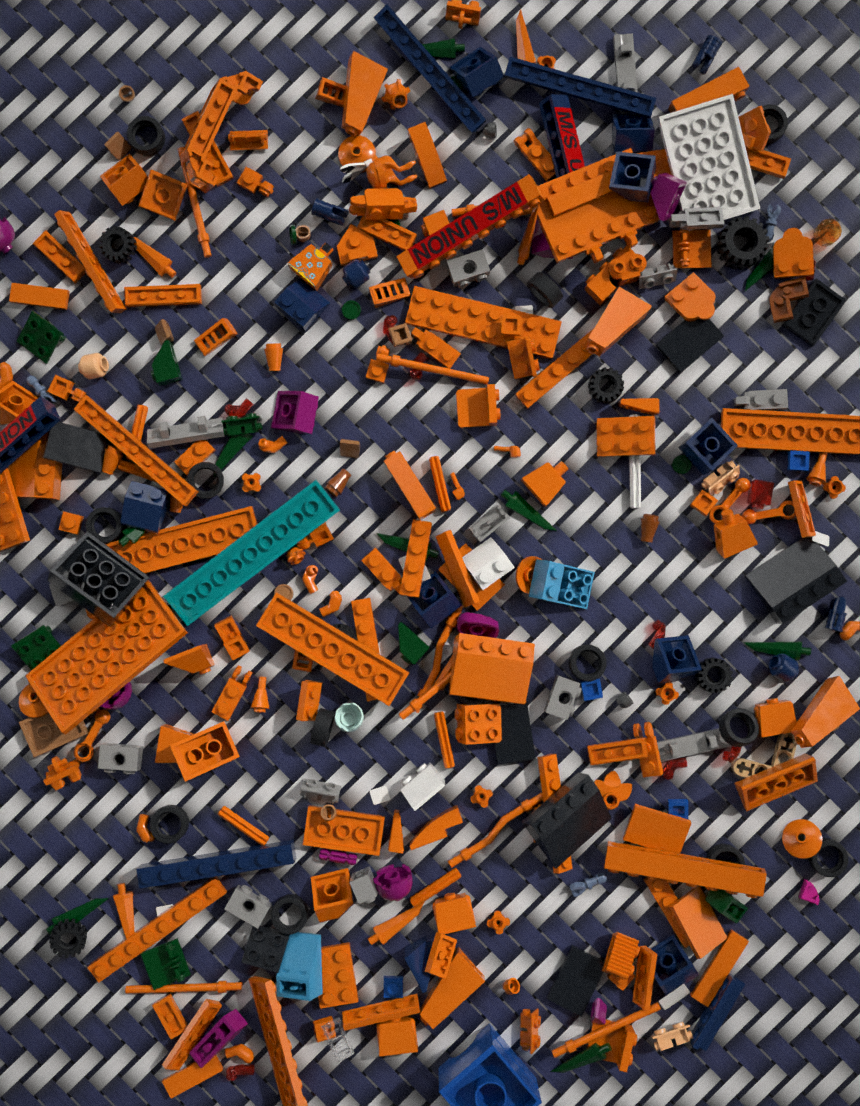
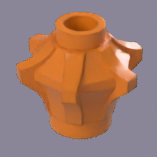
M397 79L393 84L384 85L386 91L382 101L388 102L391 105V109L403 108L408 103L407 95L410 92V88L404 87L401 84V79Z

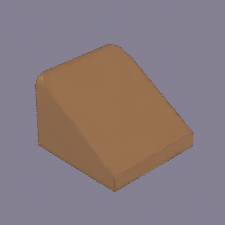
M116 132L105 143V147L117 160H121L131 150V146L119 132Z
M164 319L160 320L155 326L160 344L163 345L166 340L174 341L169 323Z
M407 323L388 328L394 347L412 343L413 340Z
M341 439L340 455L358 458L360 442Z

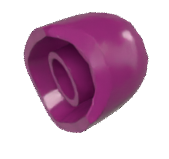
M464 612L457 620V629L459 633L497 638L499 624L498 621L491 617Z

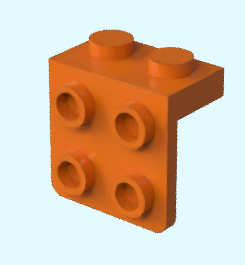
M487 384L486 388L457 390V416L460 428L496 426L497 420H501L500 408H496V401H499V389H495V384Z
M457 704V709H455V719L457 720L455 736L458 743L468 745L501 742L500 704Z
M606 1019L605 1025L592 1023L591 1032L615 1021ZM628 1024L588 1043L587 1048L594 1043H597L599 1046L609 1043L612 1050L605 1053L606 1058L603 1060L616 1063L619 1071L627 1072L628 1066L632 1065L633 1054L631 1052L632 1047L636 1046L637 1034L632 1025Z

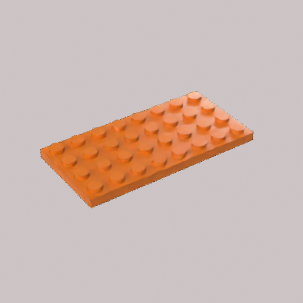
M148 580L111 627L99 618L93 619L25 676L60 731L66 735L188 632Z

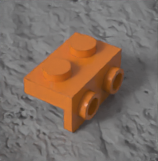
M302 681L296 720L315 721L319 707L321 682Z

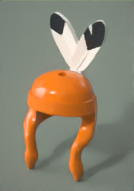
M388 155L380 158L375 156L364 161V163H350L340 168L341 172L347 173L342 179L343 183L350 182L367 168V178L373 189L387 188V183L402 186L417 178L416 174L400 181L392 169L397 172L409 170L416 164V161H410L399 167Z

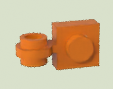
M245 167L237 181L240 187L255 194L257 188L266 197L274 192L272 184L267 181L261 183L263 176L248 167Z
M385 345L382 347L378 346L376 357L377 353L389 355L390 349ZM371 359L366 379L384 383L389 364Z
M58 375L54 376L47 391L66 401L70 394L72 395L71 399L80 402L86 395V392L75 388L73 391L72 388L75 383Z
M324 522L312 531L310 536L307 535L296 545L304 550L309 548L313 542L318 547L334 538L326 522Z

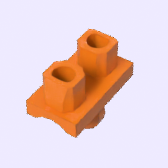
M462 0L447 2L445 20L459 22V29H462L463 23L479 25L481 12L479 2L470 1L469 5L462 4Z
M57 756L53 757L52 764L47 766L49 771L46 772V779L43 782L46 786L50 784L56 791L65 786L63 778L68 776L71 783L80 780L82 775L79 769L80 761L74 759L68 762L66 758L60 760Z

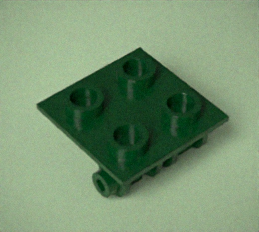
M32 311L17 342L48 364L58 342H64L66 337L63 332L42 318L41 315Z
M42 625L11 645L30 670H33L61 646L51 634L52 629L50 626L45 627V625Z
M178 938L141 953L153 990L175 981L179 983L185 980V977L191 975Z

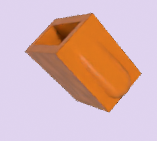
M778 698L766 699L767 703L755 704L754 714L759 725L757 736L762 738L791 733L797 720L793 703L790 700L778 701Z
M452 892L445 894L443 898L435 899L432 907L438 933L448 934L476 927L469 895Z
M411 1015L376 1024L379 1057L418 1052L415 1019Z

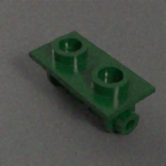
M256 413L246 414L244 418L228 416L226 420H221L226 425L223 428L224 435H228V437L242 435L241 427L245 428V434L259 433L260 430H263L262 423H258L262 418L257 416Z

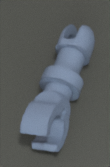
M771 204L767 209L768 220H766L765 225H767L766 229L768 231L766 236H769L768 242L773 240L774 227L777 226L776 219L781 213V207L778 204L776 205V211L773 213V206Z
M35 376L27 377L28 385L34 388L37 396H41L47 401L50 398L52 402H57L53 395L46 392L45 386L39 384V380Z
M601 872L591 879H584V882H574L569 887L573 896L577 897L586 889L591 890L593 889L592 886L605 883L607 877Z

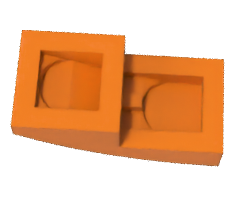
M232 615L214 624L232 660L250 652Z

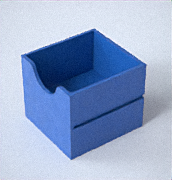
M490 1023L477 1034L475 1040L464 1052L454 1058L450 1057L438 1068L439 1093L450 1106H539L542 1103L536 1077Z

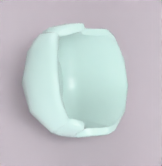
M344 703L336 710L334 720L336 726L342 731L354 732L362 725L364 715L362 709L356 703Z

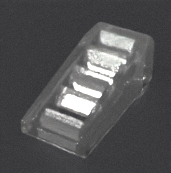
M339 1017L321 1026L334 1060L337 1063L355 1054ZM336 1024L338 1025V1028L328 1033L327 1029ZM338 1032L341 1033V1034L338 1035L337 1037L331 1039V1036H332V1035H334V1034H336V1033H338ZM343 1038L344 1041L334 1046L333 1043ZM346 1045V1048L338 1052L336 1051V1049Z

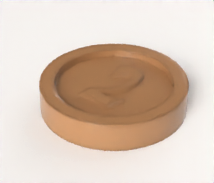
M287 584L277 586L274 591V595L277 592L289 600H292L294 595L293 589Z

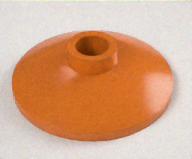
M361 135L346 138L341 143L338 151L339 161L342 166L350 163H364V161L376 156L373 143ZM359 149L360 153L354 154L353 151Z
M536 556L524 558L516 570V583L519 589L526 594H529L536 559L542 560Z
M29 683L19 696V708L23 714L30 718L43 717L49 712L38 695L33 700L36 692Z
M797 819L785 827L782 834V842L787 852L792 856L807 859L816 855L821 849L822 834L819 828L811 821ZM800 834L805 835L804 841L798 840Z

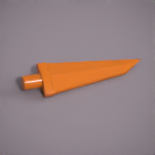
M520 9L516 19L517 59L536 64V58Z
M539 205L531 213L518 249L519 257L517 263L520 265H524L525 260L529 258Z
M134 237L137 242L134 244L137 246V251L161 277L165 273L171 278L176 275L177 272L170 267L173 262L172 260Z
M125 883L117 884L119 894L113 895V899L127 939L135 933L133 891L126 892Z
M424 902L373 927L375 934L368 938L370 944L373 945L379 940L382 945L387 943L388 940L419 915Z

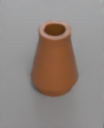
M342 469L326 483L325 490L334 497L341 495L351 474L347 470Z
M643 514V518H641V541L653 542V537L660 523L658 521L659 516Z

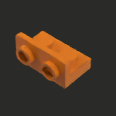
M530 336L508 340L507 346L514 379L532 375L533 377L537 376V371L540 370L538 359L534 360L533 352H536L534 340L530 341Z
M436 932L424 972L446 979L457 940Z

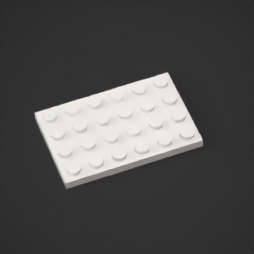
M733 94L657 118L671 175L687 182L678 202L681 211L687 208L721 207L723 218L726 220L760 209Z

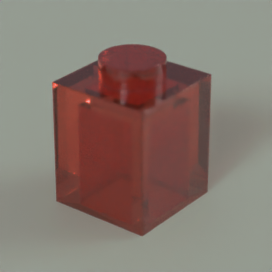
M756 479L750 481L751 487L746 504H752V508L764 509V507L770 506L774 483Z

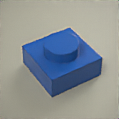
M788 451V470L809 471L810 452Z
M600 678L594 681H580L584 701L603 698Z
M668 799V814L688 819V799Z
M384 976V998H403V976Z

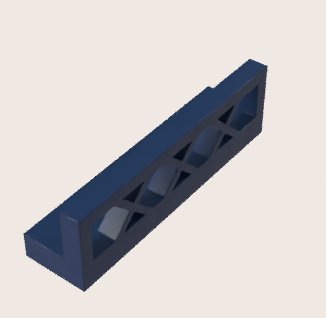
M730 973L728 974L712 1002L705 1008L691 1032L693 1035V1039H690L692 1047L697 1050L701 1048L707 1051L745 986L742 980Z

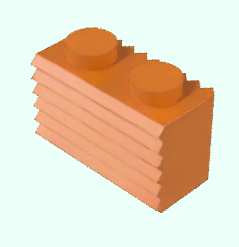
M619 932L613 933L602 972L622 980L631 977L634 972V965L632 963L640 951L638 946L639 940Z

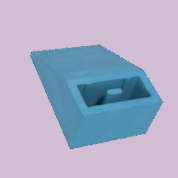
M536 559L528 597L587 609L595 572Z
M302 932L290 934L279 973L276 975L278 997L311 1001L323 994L321 934Z

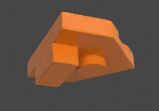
M758 106L738 118L745 146L764 151L771 130L765 120L762 106Z
M350 224L337 245L341 266L349 264L354 259L366 261L378 258L374 238Z

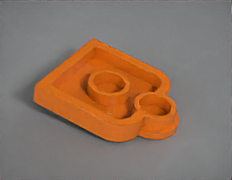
M797 228L787 229L783 234V238L777 240L773 246L774 279L814 275L813 243L808 237H803L802 232Z
M694 272L665 295L664 300L686 321H695L698 318L708 320L715 312V293Z

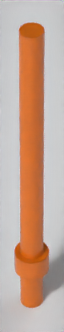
M184 147L178 148L179 157ZM182 165L198 230V242L202 246L204 258H209L212 256L209 247L210 239L205 231L194 186L189 184Z
M377 353L376 361L391 364L390 366L394 367L403 366L482 384H488L489 377L402 359L398 355L388 356Z
M451 672L418 699L414 698L409 703L410 705L398 714L400 718L404 720L414 711L417 712L427 700L450 683Z
M218 981V983L168 984L156 990H153L152 985L126 986L125 993L203 991L227 993V991L242 990V982L227 983V981Z
M656 1002L650 1005V1010L644 1011L641 1009L580 1038L570 1039L564 1045L553 1049V1056L556 1058L567 1052L572 1053L582 1045L661 1010V1007Z

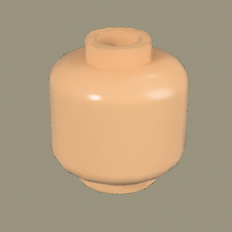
M92 353L81 357L78 369L85 378L95 379L106 375L109 364L106 357L100 353Z

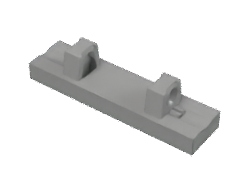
M633 33L616 34L613 37L617 87L637 92Z
M205 416L197 417L198 422L169 426L167 422L160 423V428L147 430V445L150 449L224 437V424L221 422L223 418L206 420Z
M719 728L657 742L661 762L731 746L721 737ZM706 737L710 742V746L707 745Z

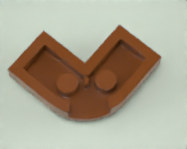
M805 277L784 281L778 284V287L772 292L770 308L774 323L793 319L790 301L809 297Z

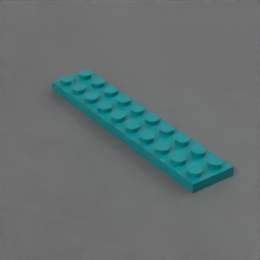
M314 480L176 585L163 597L187 626L339 512V507L318 480Z

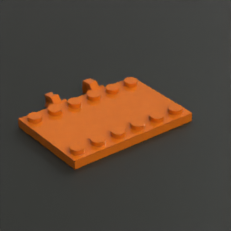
M631 148L622 151L627 153H633ZM616 154L538 186L544 199L540 200L537 220L557 263L583 252L586 255L590 254L593 262L597 263L604 258L600 249L602 244L617 238H624L628 249L638 244L636 238L638 229L660 221L651 193L649 202L643 203L629 201L613 192L553 217L546 198L613 170Z

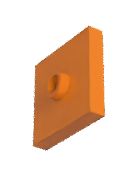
M150 169L138 206L175 221L188 184Z

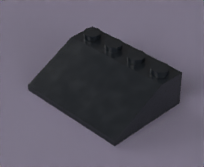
M87 531L50 570L47 581L111 627L150 577Z
M812 537L801 538L745 575L776 624H784L847 582L837 565L817 542L812 541Z
M578 772L523 820L522 823L556 869L612 818L600 790L589 774Z

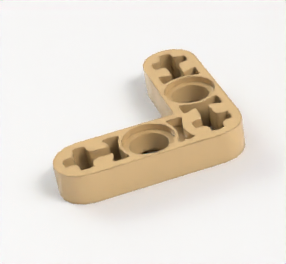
M786 733L778 736L771 765L745 758H736L731 764L732 771L739 776L747 778L754 775L755 769L759 766L766 770L781 764L778 760V756L781 753H786L788 760L793 759L797 746L793 734ZM789 735L792 741L788 742L786 746V741L783 739ZM781 746H783V747L786 746V748H789L790 751H787V750H785V749H781ZM743 762L744 766L750 767V771L741 769L739 772V769L736 768L737 764L740 765Z

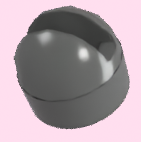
M496 122L487 123L484 126L483 134L485 137L490 139L497 138Z
M625 691L617 697V704L621 708H628L634 704Z

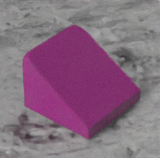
M600 998L595 999L592 1003L591 1022L605 1025L607 1005Z

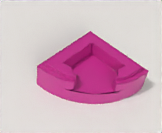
M804 879L798 897L818 905L819 895L815 886Z

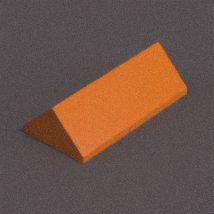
M805 753L735 782L734 784L745 810L749 811L818 782L816 760L813 756Z

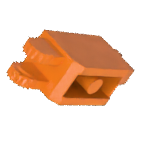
M398 188L367 189L364 191V195L350 198L349 212L351 215L364 216L365 220L402 219L404 213L417 211L416 198L403 197L402 191Z

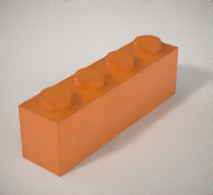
M737 67L671 101L668 110L670 113L730 94H733L735 101H739L746 96L745 93L750 86L740 67Z

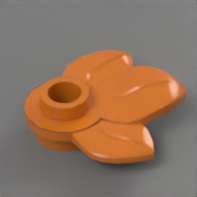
M616 771L608 773L604 778V782L601 780L594 781L609 810L617 808L620 801L627 800L632 791V784H621ZM609 796L613 797L611 803L607 802V797Z

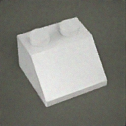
M491 537L462 557L468 572L481 590H484L515 568Z
M425 763L416 770V775L413 777L409 775L401 782L400 790L414 811L445 786L444 778L431 763L427 765Z

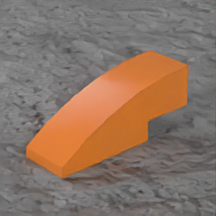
M426 122L408 128V136L429 189L447 182Z
M455 805L441 812L426 823L410 842V849L414 850L446 838L447 828L463 823L458 806Z

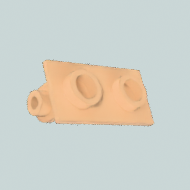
M732 460L725 462L717 469L720 476L718 477L713 472L703 480L702 487L705 490L708 489L711 496L719 494L726 484L734 482L739 477V465L736 466Z
M679 1022L672 1025L673 1029L666 1031L665 1028L655 1030V1035H652L651 1038H656L657 1042H654L656 1051H663L674 1047L671 1041L673 1038H675L677 1045L690 1042V1039H693L691 1030L687 1031L686 1029L690 1025H684V1022Z

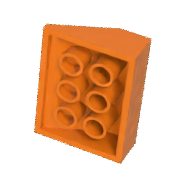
M48 432L7 467L17 498L60 500L63 463L42 458Z
M459 633L454 638L449 695L525 705L534 662L535 644Z

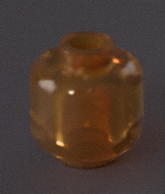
M834 219L821 221L813 232L815 242L823 247L834 244L840 238L842 232L839 222Z

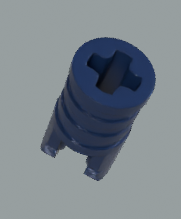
M707 36L706 41L692 63V66L696 68L704 60L700 69L702 75L707 73L714 57L722 46V41L716 36Z
M316 198L311 211V215L340 226L344 225V217L346 218L349 214L348 210L323 200L321 201Z
M840 596L836 598L833 608L829 609L825 625L826 629L838 632L843 631L847 613H844L846 608L845 597Z

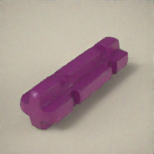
M322 848L319 853V859L326 861L330 859L329 861L343 864L347 862L349 865H355L357 855L335 850L329 851V849Z

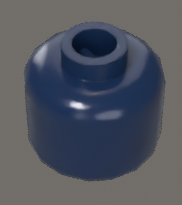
M354 259L343 267L344 276H342V279L347 286L352 285L354 288H358L370 279L369 274L371 271L363 260Z
M786 654L775 655L769 662L770 673L784 682L791 681L799 674L798 662Z

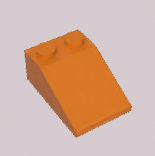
M225 721L169 745L185 782L240 757Z

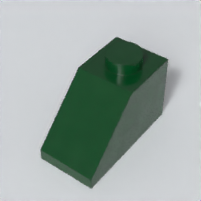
M166 340L152 363V379L160 386L183 380L173 344Z
M400 622L398 629L400 652L403 654L401 658L407 664L412 662L415 665L430 646L403 622Z
M709 890L705 898L710 905L735 923H738L748 910V907L731 894L726 893V890Z

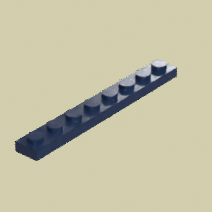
M386 4L373 17L374 20L473 134L486 122V119L389 5Z
M514 57L509 58L504 78L649 119L656 102V97Z

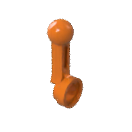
M739 478L735 483L734 490L723 503L711 509L709 518L714 524L721 521L714 518L715 510L720 509L724 511L729 509L742 493L749 491L751 483L747 478Z
M788 500L782 502L775 509L758 512L751 509L745 510L742 517L748 524H753L758 519L781 516L784 519L790 520L796 517L795 509L794 513L790 516L783 513L785 505L789 504L794 507L793 501Z
M101 709L96 712L95 723L86 739L75 747L74 756L78 761L88 762L93 758L94 748L92 744L102 726L110 721L111 716L107 710ZM81 747H88V756L80 757L78 755L79 749Z

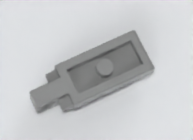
M721 207L687 208L678 214H671L668 220L669 227H680V229L685 230L724 227Z
M787 389L744 392V396L733 398L734 406H744L745 409L749 410L788 408Z

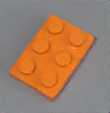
M655 416L597 418V457L656 455Z
M350 942L321 947L323 994L318 996L320 1009L359 1002Z

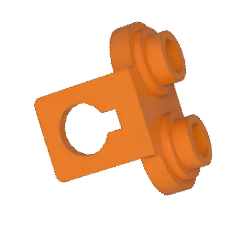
M633 254L613 260L609 265L608 272L612 278L620 279L618 282L619 286L626 285L638 280L640 273L646 268L647 262L641 254Z

